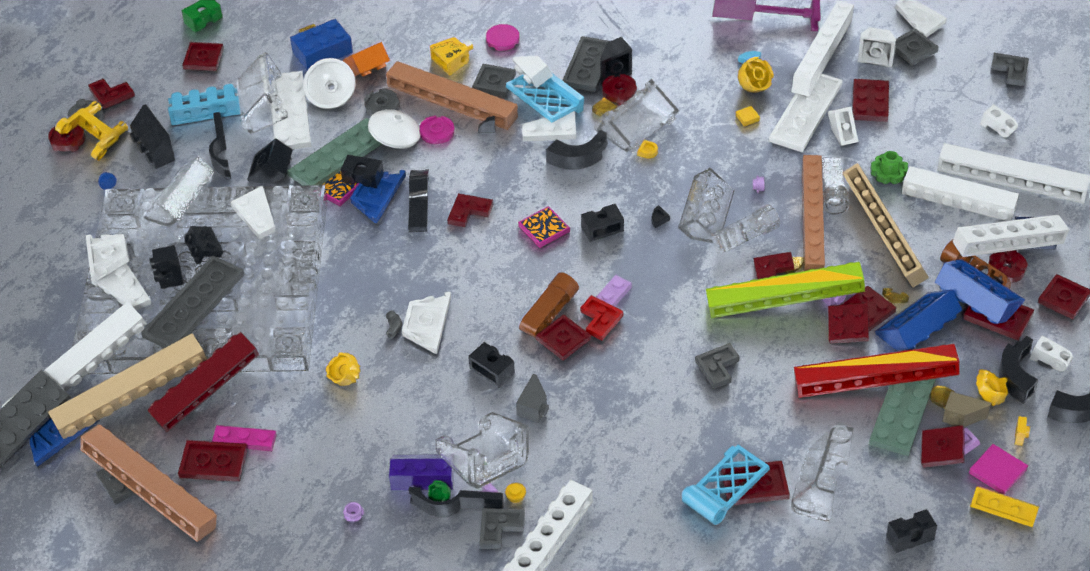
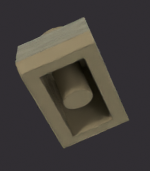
M951 391L942 422L952 426L963 425L965 427L988 418L991 403Z

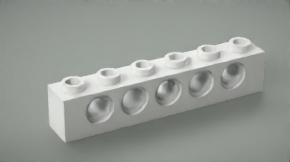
M1059 215L957 228L953 243L962 257L1064 244L1069 228Z
M570 480L566 486H563L558 498L550 503L548 512L545 516L539 518L537 527L534 531L529 532L526 542L522 547H518L513 560L505 565L503 571H544L592 504V489L573 480Z

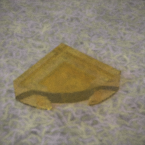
M792 257L794 270H786L785 275L795 273L802 268L804 257Z
M883 288L882 295L891 303H908L910 296L902 292L899 294L892 292V288Z

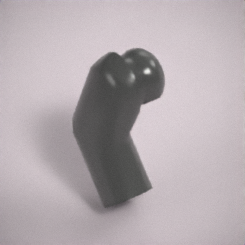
M389 311L386 314V318L390 328L387 330L386 335L393 339L401 329L402 321L398 314L394 311Z

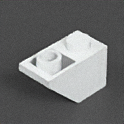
M539 56L513 58L515 63L514 69L519 75L523 74L524 80L529 85L532 83L535 88H538L553 76L548 66Z

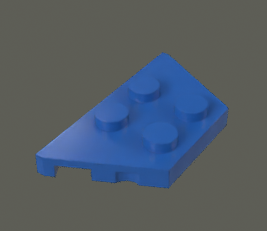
M400 170L399 174H389V171H385L377 188L365 187L359 183L350 197L351 203L374 223H378L406 177V171Z
M48 419L29 438L35 465L37 467L93 425L85 427L75 435L63 439L52 419Z

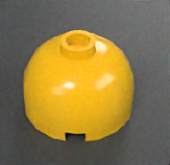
M760 57L748 59L738 70L739 84L744 90L751 93L765 91L772 85V78H774L772 67L766 60L758 59Z

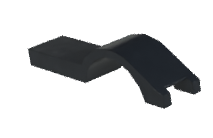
M216 112L213 113L217 137L209 145L210 159L213 168L226 180H231L228 160L217 157L219 153L227 148L221 114Z
M429 169L410 171L409 232H427Z
M409 487V494L412 495L410 503L427 514L436 517H448L458 513L461 509L504 508L503 493L460 490L452 499L439 502L428 499L422 493L420 487Z

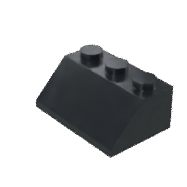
M146 104L143 105L130 124L132 132L130 137L133 143H137L139 151L145 153L147 162L149 164L152 163L155 169L175 161L169 134Z

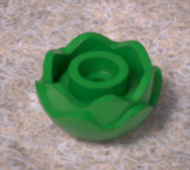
M437 480L429 485L428 498L430 500L439 502L450 500L451 490L445 482Z

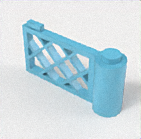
M740 445L736 447L731 446L724 453L725 457L696 485L687 486L682 492L683 503L714 525L722 522L727 511L770 470L769 465ZM740 453L745 457V461L733 462V458ZM758 465L761 468L758 472L749 473L748 466ZM746 466V473L734 474V467ZM723 468H731V475L719 476V472ZM747 479V483L744 486L735 487L734 480ZM732 480V487L720 488V481ZM717 481V488L707 489L705 487L708 482ZM732 492L733 494L727 502L720 497V493Z

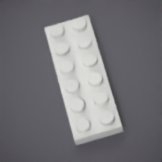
M303 71L268 75L274 139L277 138L292 150L311 147L306 95L303 88Z
M821 74L809 97L796 93L769 136V142L803 152L841 88L843 80Z

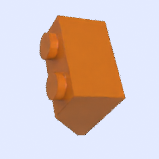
M382 42L343 59V62L351 68L355 76L361 74L362 77L372 73L371 69L375 67L377 70L386 67L385 63L390 61Z

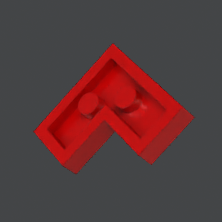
M592 295L580 307L581 313L593 318L586 327V332L601 341L624 316L623 310Z

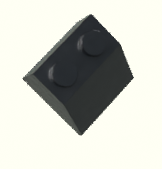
M622 37L609 41L605 45L600 58V83L602 87L604 80L609 76L620 77V74L632 75V48Z
M275 138L254 154L247 180L249 182L276 183L280 179H284L288 174L287 168L292 160L291 154L293 150Z

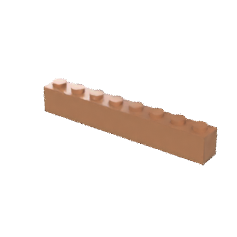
M396 61L386 73L388 87L481 121L486 120L487 117L495 116V125L497 127L508 130L518 118V106L513 102Z
M803 155L804 271L825 267L822 155Z
M99 424L81 436L80 450L196 542H199L216 529L217 515L212 509H208L198 498L190 495L182 486L172 481L167 474H163L154 464L149 463L137 451L127 446L123 440L114 436L110 430L105 429Z

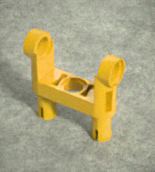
M93 101L86 108L79 109L66 119L64 117L59 120L55 130L62 135L64 133L67 134L77 125H80L100 140L91 153V157L99 161L104 157L107 149L118 142L119 136L128 131V125L126 123L122 125L124 121H120L115 127H108L94 116V114L101 110V106L96 101Z

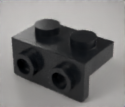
M190 226L185 234V244L196 264H201L204 256H222L224 251L211 227Z

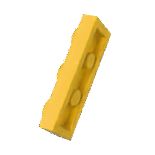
M976 486L970 507L1032 528L1040 507L980 486Z

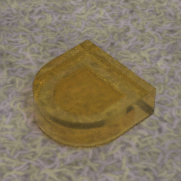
M936 386L931 390L930 400L935 405L945 409L951 391H955L945 386Z

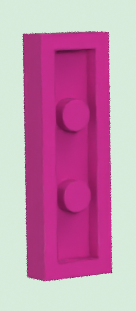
M216 425L212 442L245 443L249 450L272 452L277 434L276 430Z

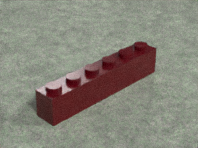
M242 332L233 335L228 340V343L222 348L216 349L208 360L199 363L196 370L191 374H186L178 385L169 388L166 395L160 400H155L147 411L167 433L259 356L257 349Z

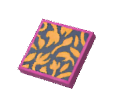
M340 171L313 192L338 206H342L352 196L359 183H343Z
M549 206L518 222V227L539 248L570 232V227Z

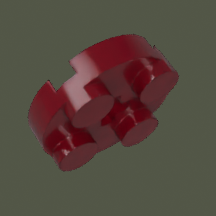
M620 74V77L609 76L603 82V97L618 105H625L637 94L635 79L625 74Z
M77 125L67 134L61 135L55 130L54 126L50 130L48 138L54 151L76 152L85 140V133L83 128Z
M1017 250L993 253L989 256L988 264L1004 273L1011 283L1020 281L1025 276L1028 266L1026 259Z

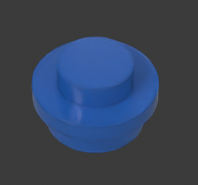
M109 172L102 173L98 180L99 186L104 190L112 189L117 183L115 175Z

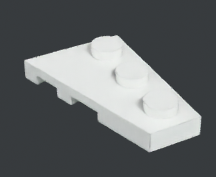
M899 0L895 4L896 10L907 22L926 37L946 23V17L916 0Z
M575 111L554 122L542 118L522 124L523 142L576 139Z
M127 263L98 281H92L93 285L101 287L105 293L117 298L121 304L124 305L126 302H129L136 311L151 304L150 298Z

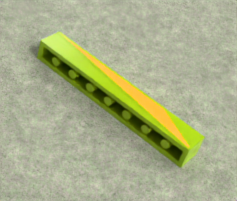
M849 262L843 265L810 269L808 271L771 276L758 280L753 279L724 286H714L707 288L706 294L712 319L865 292V280L860 262Z

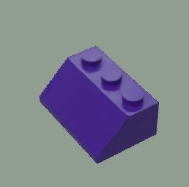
M455 454L393 455L390 458L389 466L391 491L409 490V487H420L421 490H429V485L437 480L445 482L450 487V490H453Z

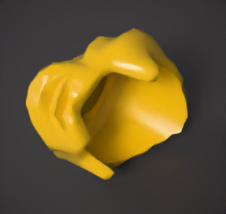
M339 352L338 356L332 358L326 366V377L339 386L351 385L359 379L360 365L352 354Z
M979 369L976 377V386L978 387L979 394L982 396V400L990 402L992 406L1004 403L1008 395L1006 387L1007 378H999L990 371Z

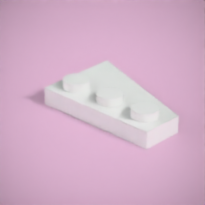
M263 186L230 202L231 207L259 240L276 231Z

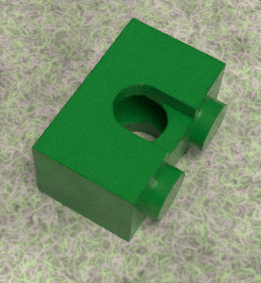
M199 0L181 10L184 23L195 33L205 28L207 23L211 21L214 23L223 18L221 6L215 0ZM200 8H206L200 12L198 11Z

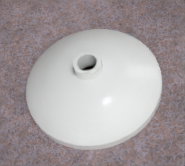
M322 59L314 63L305 74L303 82L305 95L313 105L319 108H338L344 105L354 93V73L345 62L339 59ZM334 85V89L330 90L329 87Z
M387 109L378 111L370 117L368 122L370 134L378 142L392 148H409L414 146L420 139V127L417 122L408 114L398 110Z

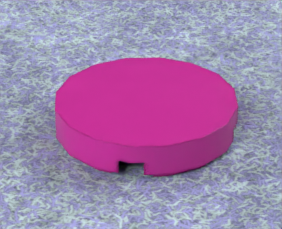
M508 24L495 25L486 33V43L490 48L492 46L497 51L513 49L520 39L517 28Z
M430 116L421 122L419 129L420 137L423 141L430 144H443L449 141L455 133L454 123L445 116Z

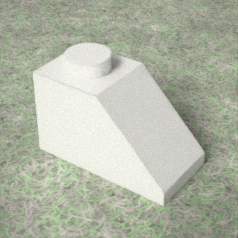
M844 107L828 111L831 129L840 146L858 142L852 108Z

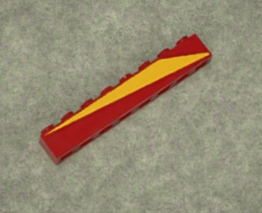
M955 344L794 367L798 398L960 375V361Z

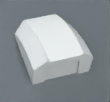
M870 27L862 32L858 62L892 68L896 47V38L890 30Z

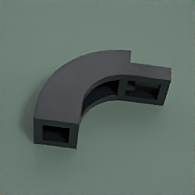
M600 130L589 142L577 146L568 145L556 139L546 149V162L555 167L569 170L590 167L602 159V151L605 150L608 144L607 132Z
M1028 336L1022 341H1017L1014 346L1009 343L1007 344L1002 353L999 367V378L1006 377L1008 380L1006 383L1008 393L1023 404L1035 393L1038 383L1037 378L1025 372L1020 366V362L1031 351L1033 339Z
M1057 390L1047 417L1065 423L1090 421V393L1083 396H1073Z

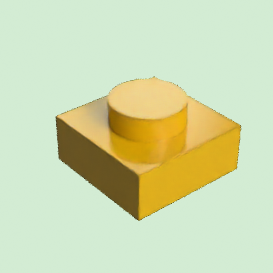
M1018 416L1014 445L1023 446L1024 439L1029 438L1030 426H1026L1027 417Z

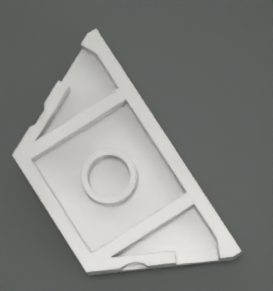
M102 234L101 238H93L92 235H86L90 274L93 282L98 281L129 262L124 234Z
M444 292L445 296L438 298L429 296L422 300L410 301L402 328V336L437 354L451 300V292Z

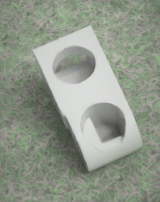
M994 104L984 112L980 123L985 128L991 127L1004 138L1009 137L1018 128L1016 120Z
M1041 336L1033 349L1030 359L1036 362L1040 360L1051 365L1055 370L1062 372L1067 369L1073 359V355L1068 349Z

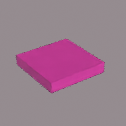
M992 444L969 469V474L1005 495L1027 471L1028 465L995 444Z

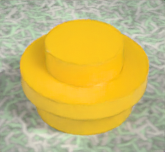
M511 483L506 487L505 495L509 501L519 503L526 496V488L520 483Z

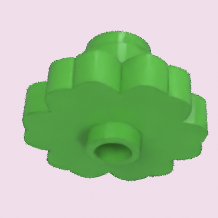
M887 151L876 156L875 161L871 162V175L876 176V181L883 184H888L889 182L898 184L903 182L907 174L908 163L904 162L903 158L895 151Z

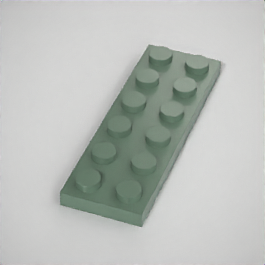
M365 118L288 169V176L313 192L341 171L340 169L347 155L364 157L382 145V143L378 142L370 134L368 129L369 119Z
M936 378L890 385L869 439V445L909 456Z

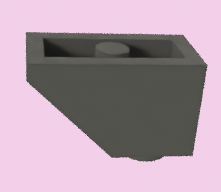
M533 374L516 402V410L518 416L539 423L542 416H546L549 405H547V396L537 375Z

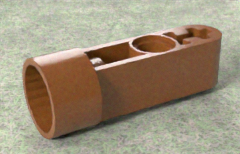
M953 239L945 246L940 257L943 263L963 259L980 271L988 269L987 275L989 277L996 278L1001 282L1003 281L1002 285L1010 289L1011 281L1004 273L977 256L962 257L954 245Z
M559 272L522 318L519 330L536 338V335L551 324L563 307L578 292V283L570 275Z

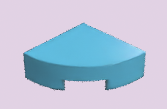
M745 52L738 57V62L744 63L752 57L761 58V52Z

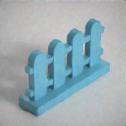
M226 84L222 90H216V87H208L206 92L199 93L197 89L189 91V95L182 96L180 92L173 93L171 98H168L169 104H172V107H168L171 125L214 119L213 113L220 112L221 117L241 114L239 96H235V93H238V88L234 87L233 84ZM224 95V98L218 99V96ZM207 98V101H200V99ZM189 101L190 104L183 105V102Z

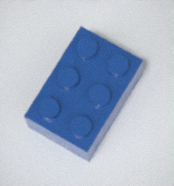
M336 19L290 37L292 52L307 71L314 63L322 59H339L353 53L351 37Z

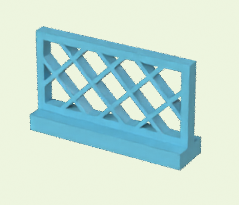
M553 73L552 77L539 86L544 87L546 90L525 88V86L534 85L532 83L529 85L524 80V75L506 83L507 89L550 122H554L573 111L576 113L583 111L584 97ZM515 85H523V88L515 87ZM525 93L535 94V97L526 96ZM537 94L547 95V98L537 97ZM549 95H553L557 98H549ZM536 102L546 103V105H538ZM548 103L559 104V107L548 106ZM561 104H566L569 107H561ZM548 111H554L558 113L551 115Z

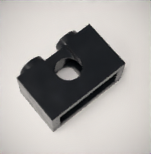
M347 155L340 169L343 183L355 184V182H358L365 187L372 188L378 187L384 174L382 160Z
M612 204L603 207L595 213L594 211H589L581 214V227L589 242L623 232L624 217L617 205Z
M175 245L153 249V258L149 259L151 269H156V271H153L155 282H159L160 288L165 289L184 285Z
M483 342L468 356L470 369L498 388L515 374L513 359L508 355H500L496 347L490 346L486 342Z
M928 509L914 513L911 519L899 518L888 522L886 537L895 553L933 541L937 524ZM920 531L918 537L911 539L913 532Z

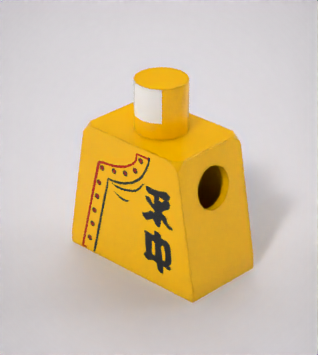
M456 37L430 45L431 59L450 76L469 62V51L473 49V44L469 40L461 43Z

